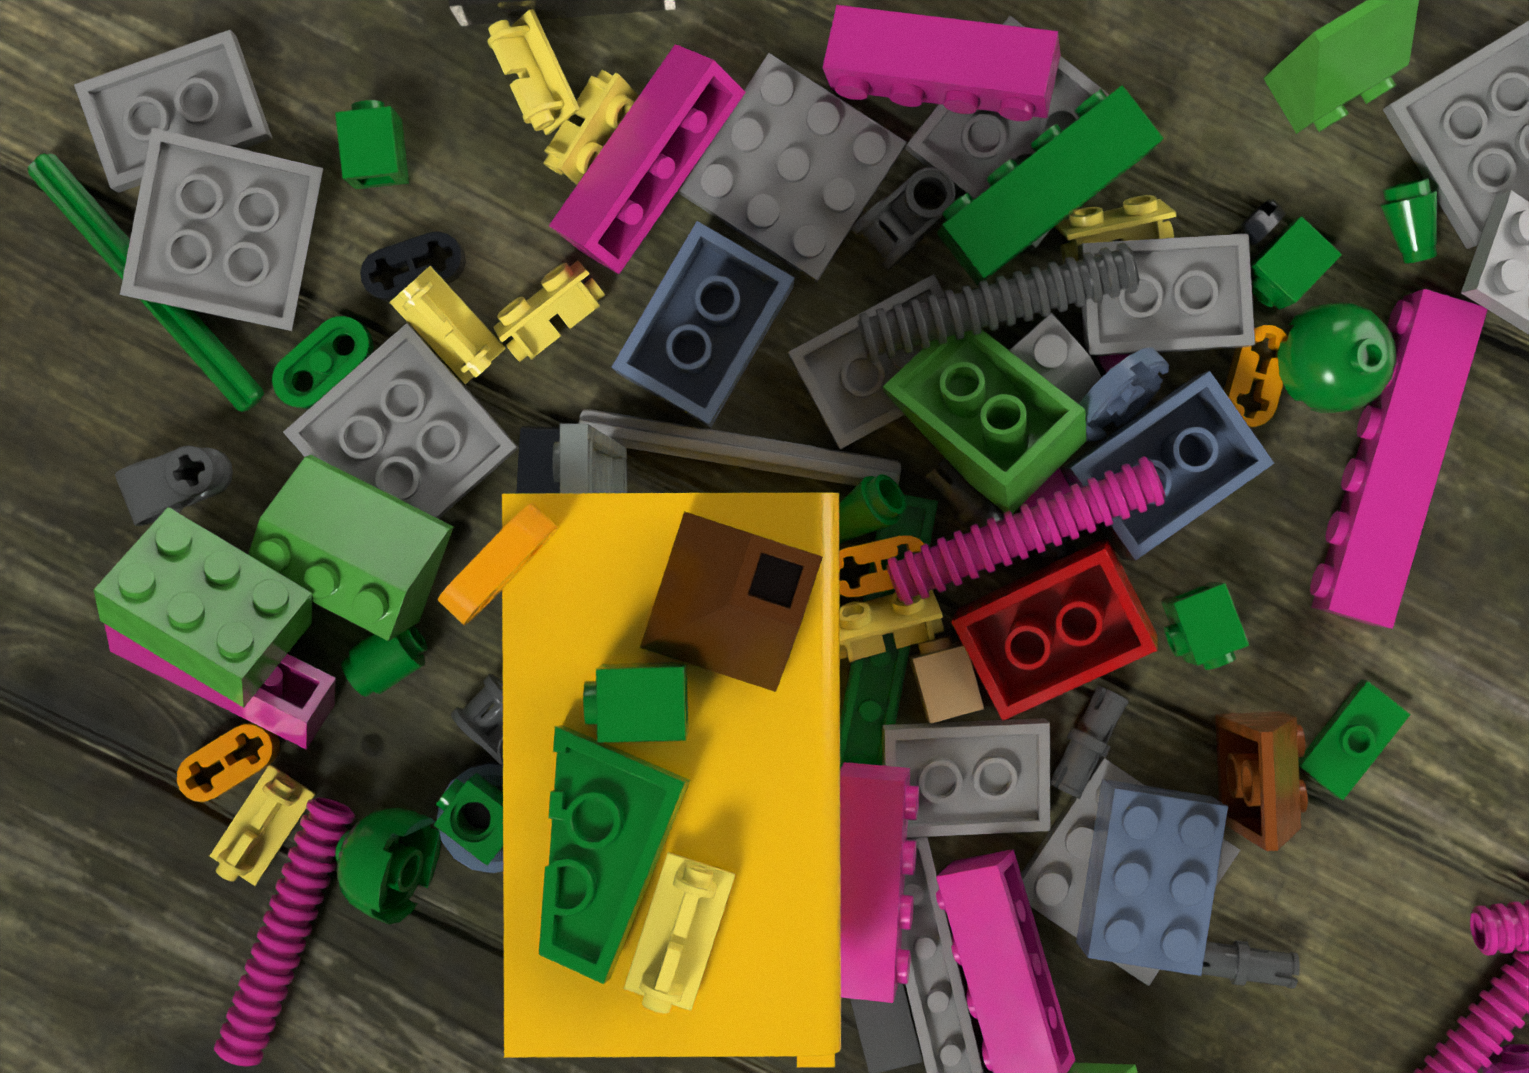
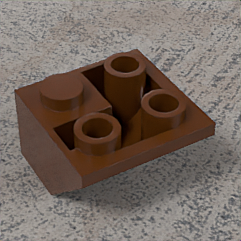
M684 511L640 648L776 692L798 634L823 557Z

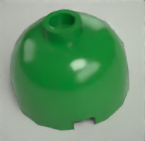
M1334 303L1309 307L1293 318L1289 325L1294 326L1289 332L1287 341L1280 342L1278 350L1279 375L1287 393L1295 401H1303L1308 407L1313 408L1310 410L1318 413L1345 412L1364 407L1382 393L1392 379L1396 365V347L1389 328L1371 310L1351 303Z
M400 808L373 811L356 823L351 830L346 831L337 844L335 857L337 860V877L340 890L348 902L369 917L389 925L399 923L411 914L418 903L409 899L414 894L418 885L428 888L439 859L440 833L439 830L430 827V824L435 823V821L430 817Z

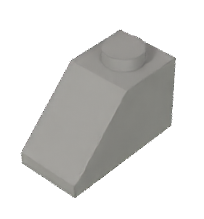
M1052 313L1009 349L1010 352L1078 404L1102 378L1090 355Z

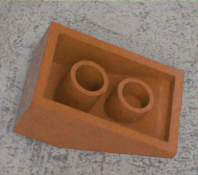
M1281 711L1215 714L1219 801L1228 806L1225 826L1265 851H1278L1301 829V813L1306 812L1308 806L1307 789L1304 781L1299 779L1298 758H1302L1305 754L1303 728L1300 724L1297 725V717Z

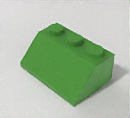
M308 455L304 457L260 517L248 555L312 593V602L390 641L420 621L454 526L313 455Z

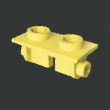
M529 9L512 26H510L508 20H500L488 28L491 37L487 42L490 48L493 49L504 74L517 73L519 79L514 80L510 84V87L523 113L524 122L527 124L531 123L535 131L543 130L545 135L551 134L580 108L534 9Z
M601 70L597 77L590 76L587 85L577 99L580 110L575 113L577 116L585 119L579 127L566 120L560 126L551 143L544 150L548 156L543 164L560 175L564 173L577 185L639 95L617 73L612 76L608 72Z
M1142 195L1123 201V207L1103 211L1100 207L1077 209L1069 215L1070 219L1062 220L1055 226L1067 241L1070 240L1068 243L1061 244L1063 262L1068 257H1073L1075 261H1079L1078 246L1082 243L1112 242L1117 239L1129 241L1174 238L1171 222H1163V220L1176 217V211L1161 199H1157L1152 195Z
M576 261L571 266L563 263L555 267L542 279L541 284L543 288L527 301L524 297L513 300L498 314L497 317L500 322L493 326L501 342H504L510 336L514 338L506 346L519 362L527 356L532 360L561 337L560 333L549 321L557 313L569 329H571L600 307L597 301L604 297L605 294L593 278L584 284L581 282L589 275V272L579 261Z
M431 265L389 302L464 384L468 383L473 377L479 376L491 365V361L506 349Z
M933 590L929 591L930 597L922 599L920 595L913 597V604L908 606L901 602L896 592L888 596L866 602H850L840 607V660L848 658L849 663L858 659L886 652L882 635L888 633L893 634L897 649L928 640H935L934 634L943 632L944 628L941 620L943 615Z
M270 764L210 854L211 858L219 862L216 873L231 882H234L240 876L256 886L307 809L308 800L313 799L316 794Z
M670 852L667 853L624 986L625 990L644 995L642 1001L644 1007L658 1013H669L672 1005L692 1010L735 878L734 873Z

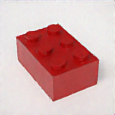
M1108 537L959 607L951 621L1002 721L1158 651V635Z

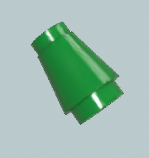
M1429 178L1409 181L1383 189L1385 202L1381 203L1380 206L1398 249L1402 253L1403 262L1405 264L1414 263L1438 256L1436 248L1437 190L1431 191Z
M880 474L877 477L867 476L839 503V544L892 526L898 522L899 515L906 509V501L902 490L892 478L884 474Z

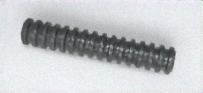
M1123 242L1117 244L1116 251L1110 252L1105 247L1099 250V255L1093 256L1090 252L1083 253L1082 260L1075 261L1073 257L1065 258L1064 265L1058 266L1055 261L1049 262L1047 269L1042 271L1038 266L1030 268V274L1023 275L1021 271H1016L1013 273V278L1006 280L1002 275L996 277V283L988 285V282L983 280L979 282V288L971 290L969 285L962 286L961 293L954 294L951 289L944 292L945 297L937 299L935 294L928 295V302L919 303L918 299L910 300L911 306L902 308L900 303L893 305L894 311L885 313L883 308L876 310V316L869 318L867 313L859 314L860 320H857L866 357L867 359L870 358L871 363L879 361V355L887 354L888 358L896 357L895 351L904 349L906 354L912 353V347L920 344L922 349L930 348V342L938 340L939 344L942 345L947 343V337L955 335V338L960 340L964 338V333L972 331L974 336L981 334V328L989 326L991 331L998 329V323L1006 321L1008 326L1015 325L1016 318L1023 317L1027 322L1033 320V314L1040 312L1042 317L1050 315V309L1057 308L1059 312L1067 311L1068 304L1074 303L1079 308L1085 305V300L1092 299L1094 303L1102 301L1103 295L1109 294L1111 298L1119 297L1120 290L1126 289L1129 294L1135 293L1139 286V273L1131 248Z

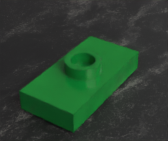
M1361 679L1305 750L1304 756L1298 759L1299 768L1335 797L1344 800L1411 714L1372 683Z

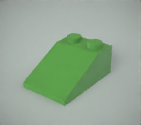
M1366 0L1313 32L1263 78L1296 134L1312 124L1315 125L1318 132H1321L1349 114L1344 105L1359 96L1362 97L1365 104H1368L1396 86L1392 76L1409 65L1419 0Z
M982 329L981 334L975 336L972 331L965 332L964 338L957 340L955 335L947 337V343L942 345L939 344L938 340L931 341L930 348L922 349L883 386L884 393L964 479L1003 512L1010 510L1013 514L1087 441L1085 409Z

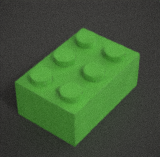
M169 507L94 588L101 622L243 708L312 623V593Z

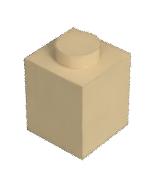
M950 635L936 637L935 640L918 643L920 652L909 655V660L925 718L929 723L983 710L984 706L972 662L962 642L952 643Z

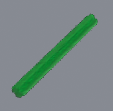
M43 153L37 156L27 168L29 176L123 280L130 239L56 155ZM139 299L238 411H248L264 397L263 389L193 310Z

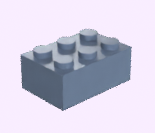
M697 221L613 363V370L711 428L792 291L794 277Z
M1208 371L1192 377L1066 465L1061 471L1070 486L1077 483L1082 488L1088 485L1087 479L1095 477L1099 481L1105 478L1104 472L1112 470L1114 474L1122 472L1121 465L1128 463L1131 468L1139 465L1138 459L1145 456L1148 461H1152L1166 495L1164 504L1156 506L1154 502L1147 505V511L1140 513L1137 509L1130 511V518L1125 520L1121 516L1112 518L1113 525L1108 527L1105 526L1104 522L1097 524L1104 535L1108 537L1111 545L1122 560L1136 561L1275 463L1215 377Z
M1102 779L1076 943L1088 958L1201 976L1228 811L1227 805L1212 796Z

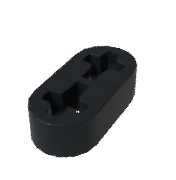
M439 231L429 232L369 254L362 263L360 270L361 282L365 289L373 296L390 302L430 266L426 265L419 268L417 263L430 259L433 256L432 247L440 245L446 252H453V256L445 260L447 269L440 272L434 265H431L447 284L458 279L464 271L466 264L465 252L461 245L449 234ZM387 262L394 269L408 266L410 271L393 278L395 287L388 289L381 282L375 283L374 277L382 274L381 265Z

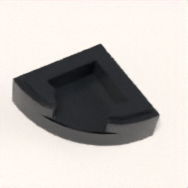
M1267 199L1232 234H1248L1250 248L1260 242L1280 222L1286 212L1274 199Z

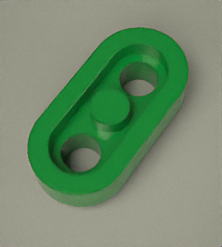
M346 316L332 317L323 322L276 365L272 375V384L278 398L287 405L300 409H310L373 353V339L369 330L362 323ZM351 336L355 343L354 350L349 355L342 356L338 350V344L342 338ZM310 372L313 376V385L308 391L302 392L298 388V378L301 374Z

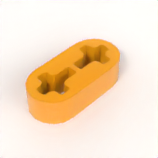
M1273 325L1254 328L1255 344L1263 341L1265 337L1269 339L1268 348L1276 351L1275 358L1265 360L1262 363L1260 373H1258L1256 368L1259 354L1251 351V346L1235 348L1224 392L1249 428L1263 425L1273 417L1283 388V382L1279 375L1278 350L1280 342L1287 341L1288 336L1282 329ZM1254 381L1257 384L1253 397L1256 402L1261 403V410L1251 412L1248 417L1243 416L1245 412L1244 407L1237 404V397L1248 394Z
M533 502L512 518L454 578L437 600L458 621L466 625L547 544L557 532L558 526Z
M903 535L839 550V570L844 567L843 558L852 556L855 564L862 565L874 562L876 571L859 576V586L855 588H850L846 580H839L840 595L860 597L894 589L887 569H882L880 560L897 556V546L901 544H906L908 551L911 550L912 552L919 553L921 552L920 546L924 545V543L916 537Z
M252 722L233 728L181 762L177 771V784L180 791L187 798L198 802H206L226 793L268 767L276 759L280 748L278 735ZM244 734L249 739L258 736L261 738L264 745L257 750L260 760L255 755H250L237 761L232 753L246 744ZM220 761L225 769L211 778V784L214 788L212 789L208 783L199 786L194 779L200 772L197 763L205 768Z

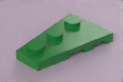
M559 725L555 726L553 752H557L554 790L550 791L548 818L552 819L549 865L545 866L539 955L604 984L611 979L690 780L606 743H597L596 739L569 727Z

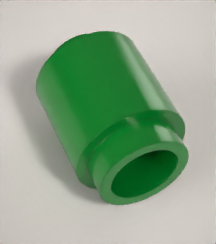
M415 626L410 627L390 641L373 633L350 648L349 656L342 660L341 666L347 680L359 694L364 697L369 696L373 692L382 694L425 665L423 653L427 651L428 647L422 634Z

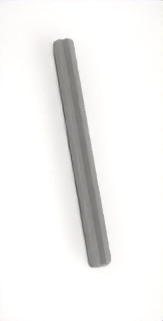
M584 409L578 423L589 424L622 446L630 449L857 486L867 476L877 477L880 474L889 476L898 486L900 482L901 462L894 459L593 409Z

